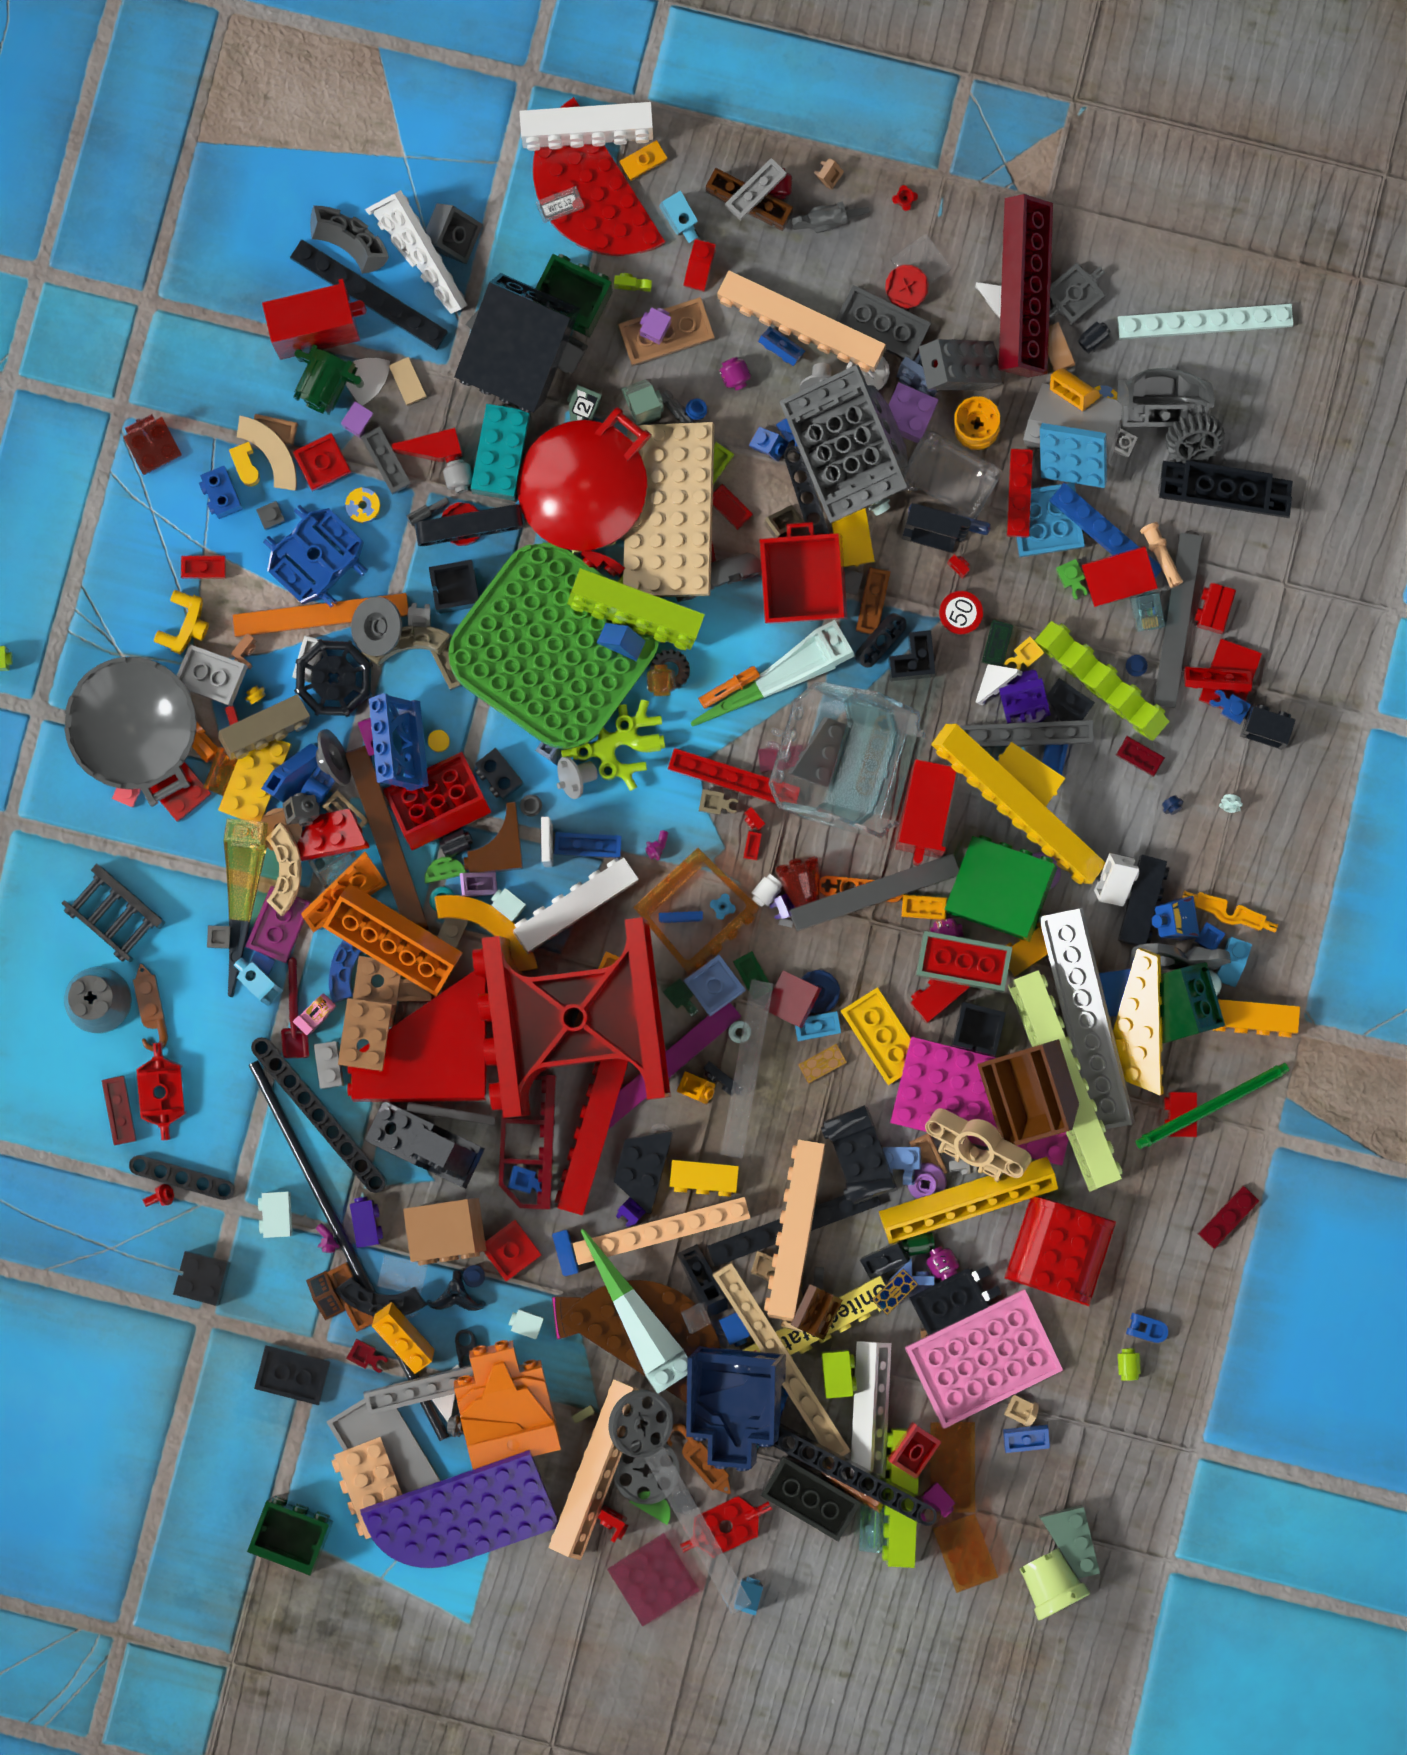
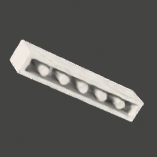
M618 858L613 859L607 864V869L602 872L597 870L589 875L588 878L590 880L586 883L578 882L570 888L571 892L566 896L560 894L552 900L553 904L547 908L542 906L533 912L534 917L528 921L524 918L517 922L513 933L526 953H531L637 883L639 879L625 858L621 860Z
M857 1341L855 1367L857 1391H854L851 1461L885 1478L892 1343ZM851 1468V1469H850V1476H853V1477H854V1471H853V1469Z

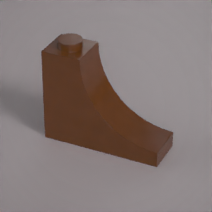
M515 802L506 803L505 821L495 838L479 849L467 851L468 857H464L465 870H469V873L504 872L523 869Z

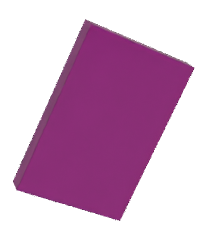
M271 886L245 947L287 964L305 921L301 913L312 902L296 896L288 912L281 916L266 901L275 888Z

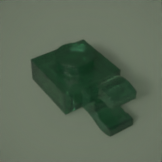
M680 978L663 991L664 995L676 1009L683 1006L692 1017L699 1012L689 1000L694 994Z

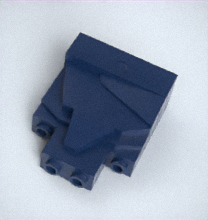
M698 1347L688 1357L686 1437H693L696 1441L708 1439L707 1465H714L717 1469L734 1467L738 1471H748L757 1463V1444L760 1447H771L779 1439L781 1417V1385L786 1379V1354Z

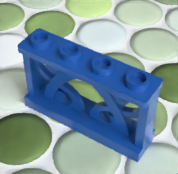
M385 693L369 698L377 783L405 787L406 790L410 791L429 786L420 701H409L389 696ZM395 728L401 737L402 750L400 754L393 745L392 734Z

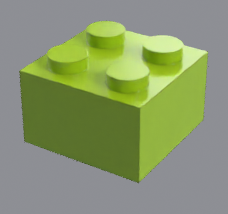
M849 1350L821 1352L826 1399L853 1396V1391H857L856 1377H851V1369L855 1368L854 1355L849 1354Z

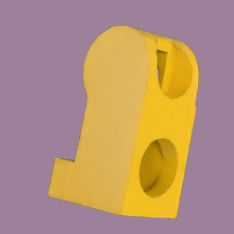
M250 442L229 449L242 482L249 487L257 485L260 481V474L252 465L249 457L250 454L254 453Z

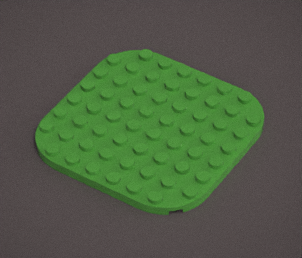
M551 543L529 544L510 556L456 628L449 645V663L454 676L463 687L536 739L555 748H576L590 742L600 733L653 660L659 641L655 640L654 636L646 633L645 635L638 634L646 642L637 661L597 644L605 623L613 624L612 621L605 618L603 620L597 619L591 615L592 613L584 610L583 612L575 611L567 603L580 568L603 577L605 576L593 567L590 568L583 560L567 549H562Z

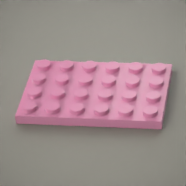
M1025 1289L905 1347L943 1429L1063 1371Z

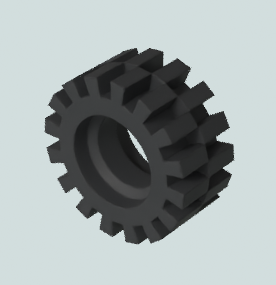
M669 649V651L664 650L662 653H658L652 660L650 667L653 682L659 688L661 687L666 691H674L677 688L680 689L683 684H686L690 675L689 662L681 652H676L672 649ZM667 662H673L678 666L679 672L674 678H666L662 674V666Z

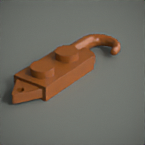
M140 964L136 978L133 979L141 1021L145 1027L158 1030V1043L162 1042L163 1048L168 1041V1034L156 975H152L143 964ZM143 1038V1046L153 1051V1045L147 1043L146 1039Z
M680 1423L673 1424L671 1434L679 1431L688 1440L682 1449L684 1458L712 1490L716 1489L731 1494L728 1480L730 1475L725 1469H717L714 1465H707L708 1449L701 1441H696L693 1437H686V1425ZM671 1435L667 1441L669 1446H672Z

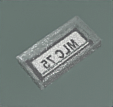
M576 186L536 201L543 223L584 208Z

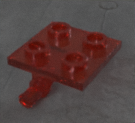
M153 414L141 420L139 418L136 420V423L125 427L127 435L123 437L143 475L182 456L163 417L155 420Z

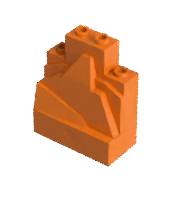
M507 1340L498 1341L495 1345L488 1347L480 1345L469 1351L474 1376L464 1375L454 1381V1391L473 1470L530 1450L532 1456L561 1450L559 1430L541 1360H527L519 1365L514 1343Z

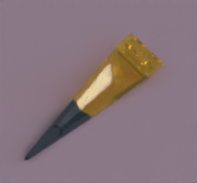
M227 818L223 841L228 887L229 926L231 927L228 996L233 997L239 974L233 965L242 958L267 850L265 841L268 823Z

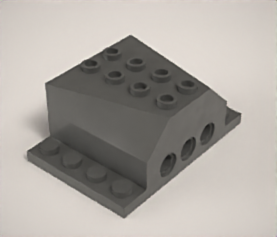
M854 365L779 401L830 523H834L910 487L903 472V469L908 467L906 445L892 411L874 385H867L859 365Z

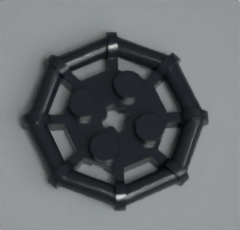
M319 639L312 648L295 661L297 668L296 689L294 692L305 701L315 712L314 715L316 716L335 715L347 718L350 716V713L372 695L371 667H373V664L360 653L350 640L345 642ZM326 649L344 650L342 656H328ZM321 651L323 658L315 666L308 664ZM348 652L361 666L354 668L346 660ZM305 668L312 671L311 684L306 686ZM362 671V688L355 686L356 673ZM329 673H337L339 675L337 678L339 682L337 684L335 682L331 684L328 682L330 678L328 676ZM313 689L322 698L319 704L307 690ZM352 691L358 692L359 694L346 705L344 698ZM326 700H335L340 702L341 707L323 705Z

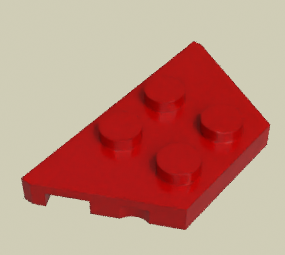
M344 809L320 814L311 825L306 826L297 843L301 861L369 848V844L362 834L363 831L360 825L357 824L354 812L351 809Z

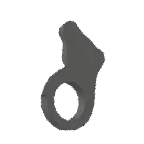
M1149 943L1138 945L1131 950L1130 958L1133 963L1137 949L1143 948L1161 956V969L1177 970L1207 962L1209 970H1215L1222 965L1231 963L1230 953L1227 950L1204 949L1198 947V943H1193L1191 950L1187 953L1182 952L1177 947L1166 944Z

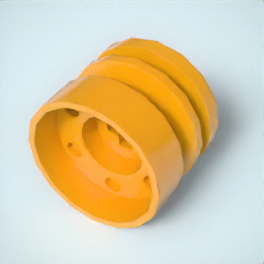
M973 396L965 399L955 412L954 432L957 440L964 447L971 450L985 449L996 441L1000 430V413L997 406L990 399L982 396ZM976 422L980 423L978 430L974 429Z

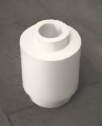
M769 874L751 892L754 896L752 900L760 907H763V905L768 907L781 892L780 888L783 884Z

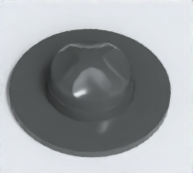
M371 597L357 607L351 622L352 637L356 646L367 655L382 656L389 653L397 645L402 632V620L397 607L390 600L382 597Z
M321 730L317 738L316 760L318 766L338 784L346 785L351 780V769L345 750L338 738L330 730Z

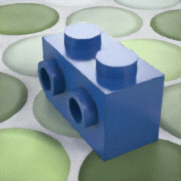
M225 466L200 475L202 482H199L203 495L208 494L210 502H207V505L212 515L216 514L218 519L243 510Z

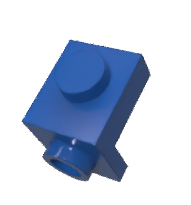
M759 427L749 446L756 451L769 455L778 462L785 453L788 442L779 434Z

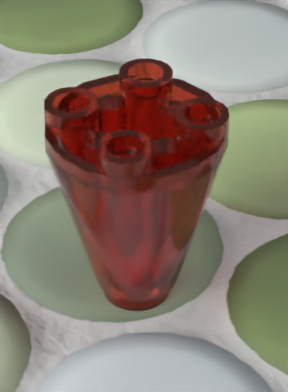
M817 856L807 858L805 861H802L801 858L788 861L789 865L784 864L775 867L777 877L794 908L819 900L820 864Z

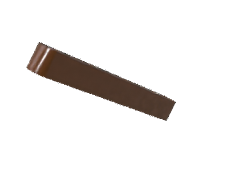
M366 746L345 752L399 913L425 930H428V924L380 783H377L371 757L368 755Z

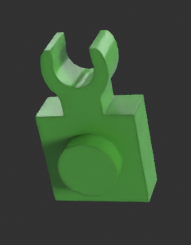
M1076 559L1056 567L1064 588L1071 586L1074 600L1078 599L1076 595L1077 590L1083 591L1084 596L1087 595L1086 588L1080 584L1081 581L1085 580V577Z

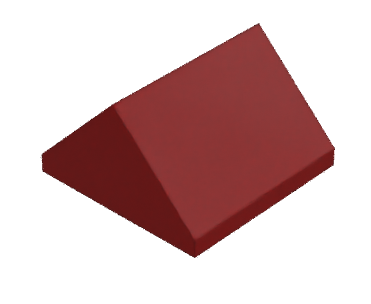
M912 1422L887 1460L917 1479L941 1444V1441Z

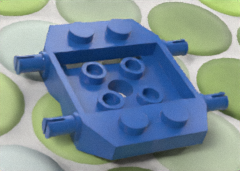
M299 505L297 506L298 509L295 508L294 512L302 520L297 524L293 532L278 544L270 536L266 537L268 541L266 539L263 541L271 549L267 571L302 605L323 599L331 608L334 605L328 599L334 604L337 603V600L328 593V590L350 568H354L360 576L365 574L359 568L367 573L368 569L359 562L364 542L329 508L308 513ZM316 526L335 546H337L344 553V555L342 556L313 527ZM313 549H318L320 556L315 560L310 559L308 556L309 552ZM287 554L295 563H297L316 583L313 584L312 582H310L285 557V555Z

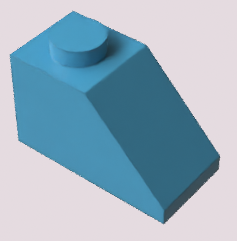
M1233 937L1227 940L1224 950L1230 953L1231 963L1218 968L1216 974L1219 976L1221 983L1236 987L1246 965L1252 947L1251 943Z
M747 1576L746 1580L741 1579L734 1601V1609L756 1616L763 1590V1585L759 1584L760 1580Z

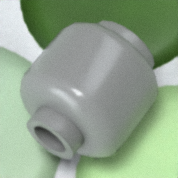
M463 460L447 463V467L443 470L447 488L455 490L456 493L468 491L473 478L470 465Z

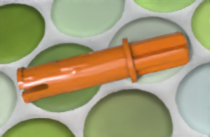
M751 666L738 675L734 674L733 678L715 687L698 699L703 708L706 709L738 689L743 690V686L759 678V672L755 666ZM726 689V690L723 691L722 693H720V694H718L717 696H715V694H717V693H719L720 691Z

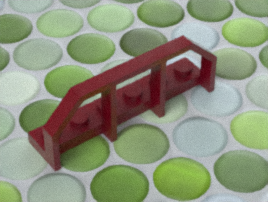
M546 1075L535 1078V1080L542 1081V1093H546L545 1102H541V1115L545 1116V1120L503 1118V1110L501 1113L499 1186L519 1208L551 1209L557 1077ZM506 1123L540 1125V1138H544V1147H539V1160L505 1159ZM504 1163L543 1165V1169L538 1170V1182H542V1191L537 1193V1204H522L504 1184Z

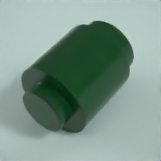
M932 1232L901 1240V1244L908 1256L930 1253V1250L935 1249Z

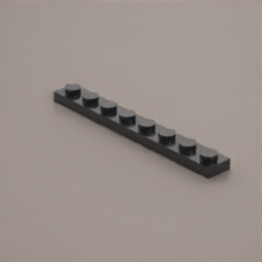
M301 239L291 254V260L332 286L339 284V279H343L350 297L356 301H363L366 307L436 351L448 334V331L304 240Z
M845 1195L816 1205L811 1231L880 1206L881 1203L878 1196L858 1206L854 1205L852 1201L848 1202ZM780 1219L708 1245L707 1247L714 1266L716 1267L775 1245L777 1234L782 1232L783 1228Z

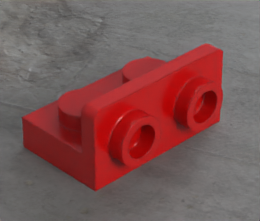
M606 1505L603 1506L598 1515V1518L601 1520L600 1524L608 1529L616 1528L610 1541L615 1543L617 1538L621 1540L629 1526L625 1524L627 1517Z

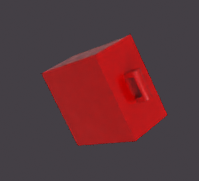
M339 279V284L262 302L271 343L280 360L295 357L294 353L298 349L309 353L313 345L318 346L317 349L324 350L360 341L355 317L366 314L367 309L361 300L351 302L343 279Z
M813 522L787 524V537L759 539L766 624L847 619L842 535L839 533L814 535ZM809 527L810 535L792 537V528Z
M915 759L911 768L895 850L914 853L913 864L915 866H919L922 863L924 856L941 858L945 852L946 847L942 846L956 777V771L951 766Z

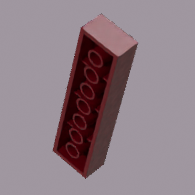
M1026 194L1007 197L1004 202L998 370L1029 378L1047 375L1053 203Z

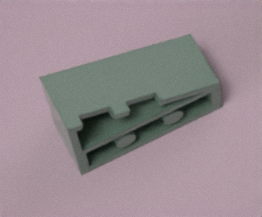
M646 379L621 388L636 425H647L661 419V412L664 411L659 390L654 391L652 384Z
M1082 1505L1038 1515L1078 1579L1100 1574L1085 1510Z

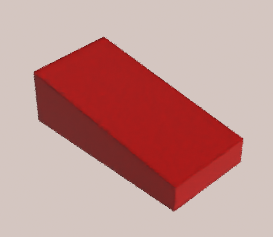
M748 831L743 858L757 861L762 833Z

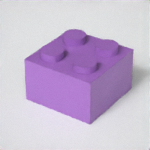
M898 382L889 402V407L902 437L920 444L936 409L938 399Z

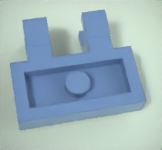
M882 1147L892 1175L893 1170H904L903 1185H914L915 1170H921V1147Z

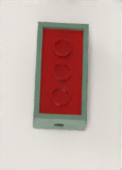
M924 931L915 976L1004 992L1012 947Z

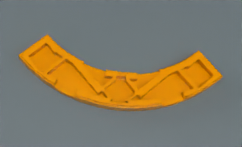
M459 895L434 897L438 919L456 918L469 920L479 924V926L488 930L494 936L509 939L511 957L518 970L523 972L537 969L533 951L527 954L513 933V930L516 928L515 923L511 922L493 906L477 899Z

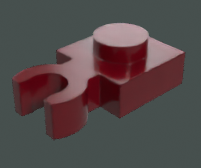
M359 1339L355 1340L346 1357L347 1360L364 1369L371 1364L372 1368L378 1373H382L383 1370L377 1366V1362L379 1360L388 1362L387 1357L374 1355L376 1348Z

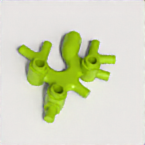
M641 699L638 711L633 717L628 715L627 704L619 705V717L616 720L617 730L610 733L603 727L595 742L586 743L572 749L561 750L562 757H573V760L583 762L590 760L591 757H597L601 760L599 773L604 780L610 781L618 776L624 780L628 789L633 791L638 787L632 778V774L638 771H646V762L623 764L616 759L615 750L620 745H627L636 751L646 753L664 749V735L640 736L637 734L639 727L662 725L661 716L648 717L646 715L649 701ZM623 722H627L629 724V727L623 729L621 728V724ZM582 749H586L588 753L587 755L582 756L580 755V751ZM606 768L612 769L610 775L604 773Z

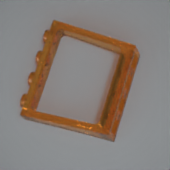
M699 848L692 852L633 907L640 917L649 921L650 929L688 974L695 969L699 970L707 963L705 959L711 954L713 956L717 955L723 948L721 944L727 939L729 941L733 940L739 934L738 929L743 924L749 925L755 919L754 914L759 910V907ZM702 867H707L746 905V908L690 960H685L653 922L651 914Z

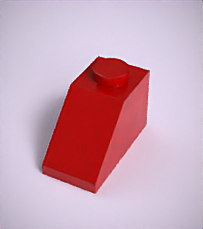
M698 239L694 240L685 275L684 287L705 291L716 252V244Z

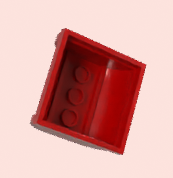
M1040 1196L1030 1198L1004 1278L1090 1306L1116 1221Z

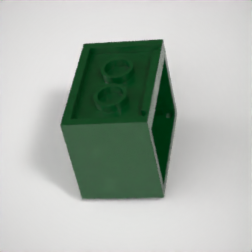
M552 254L536 289L579 307L580 311L572 330L590 338L613 292L612 282L609 281L610 278L605 274L590 272L589 267L581 263L576 265L570 262L571 259L563 254L558 256Z
M1207 962L1161 974L1160 997L1162 1005H1160V1017H1162V1044L1225 1026Z
M275 1496L269 1498L265 1502L247 1552L310 1576L315 1572L333 1520L329 1519L330 1515L317 1511L315 1514L309 1512L307 1506L298 1503L294 1506L287 1504L288 1500L283 1497Z

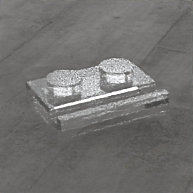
M384 1254L377 1286L406 1292L415 1287L421 1295L428 1264L418 1266L417 1261L411 1262L408 1259Z

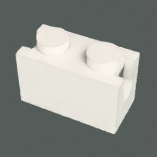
M1109 853L1094 889L1100 902L1124 906L1126 899H1129L1133 882L1139 876V868L1134 866V858Z

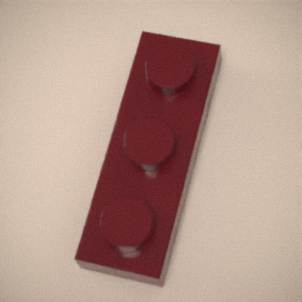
M125 1076L102 1080L113 1144L120 1145L137 1141Z
M1241 1186L1197 1234L1211 1248L1215 1249L1255 1207L1259 1200L1245 1186Z

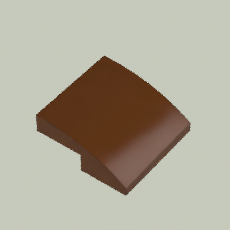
M810 1284L791 1325L824 1340L843 1300Z

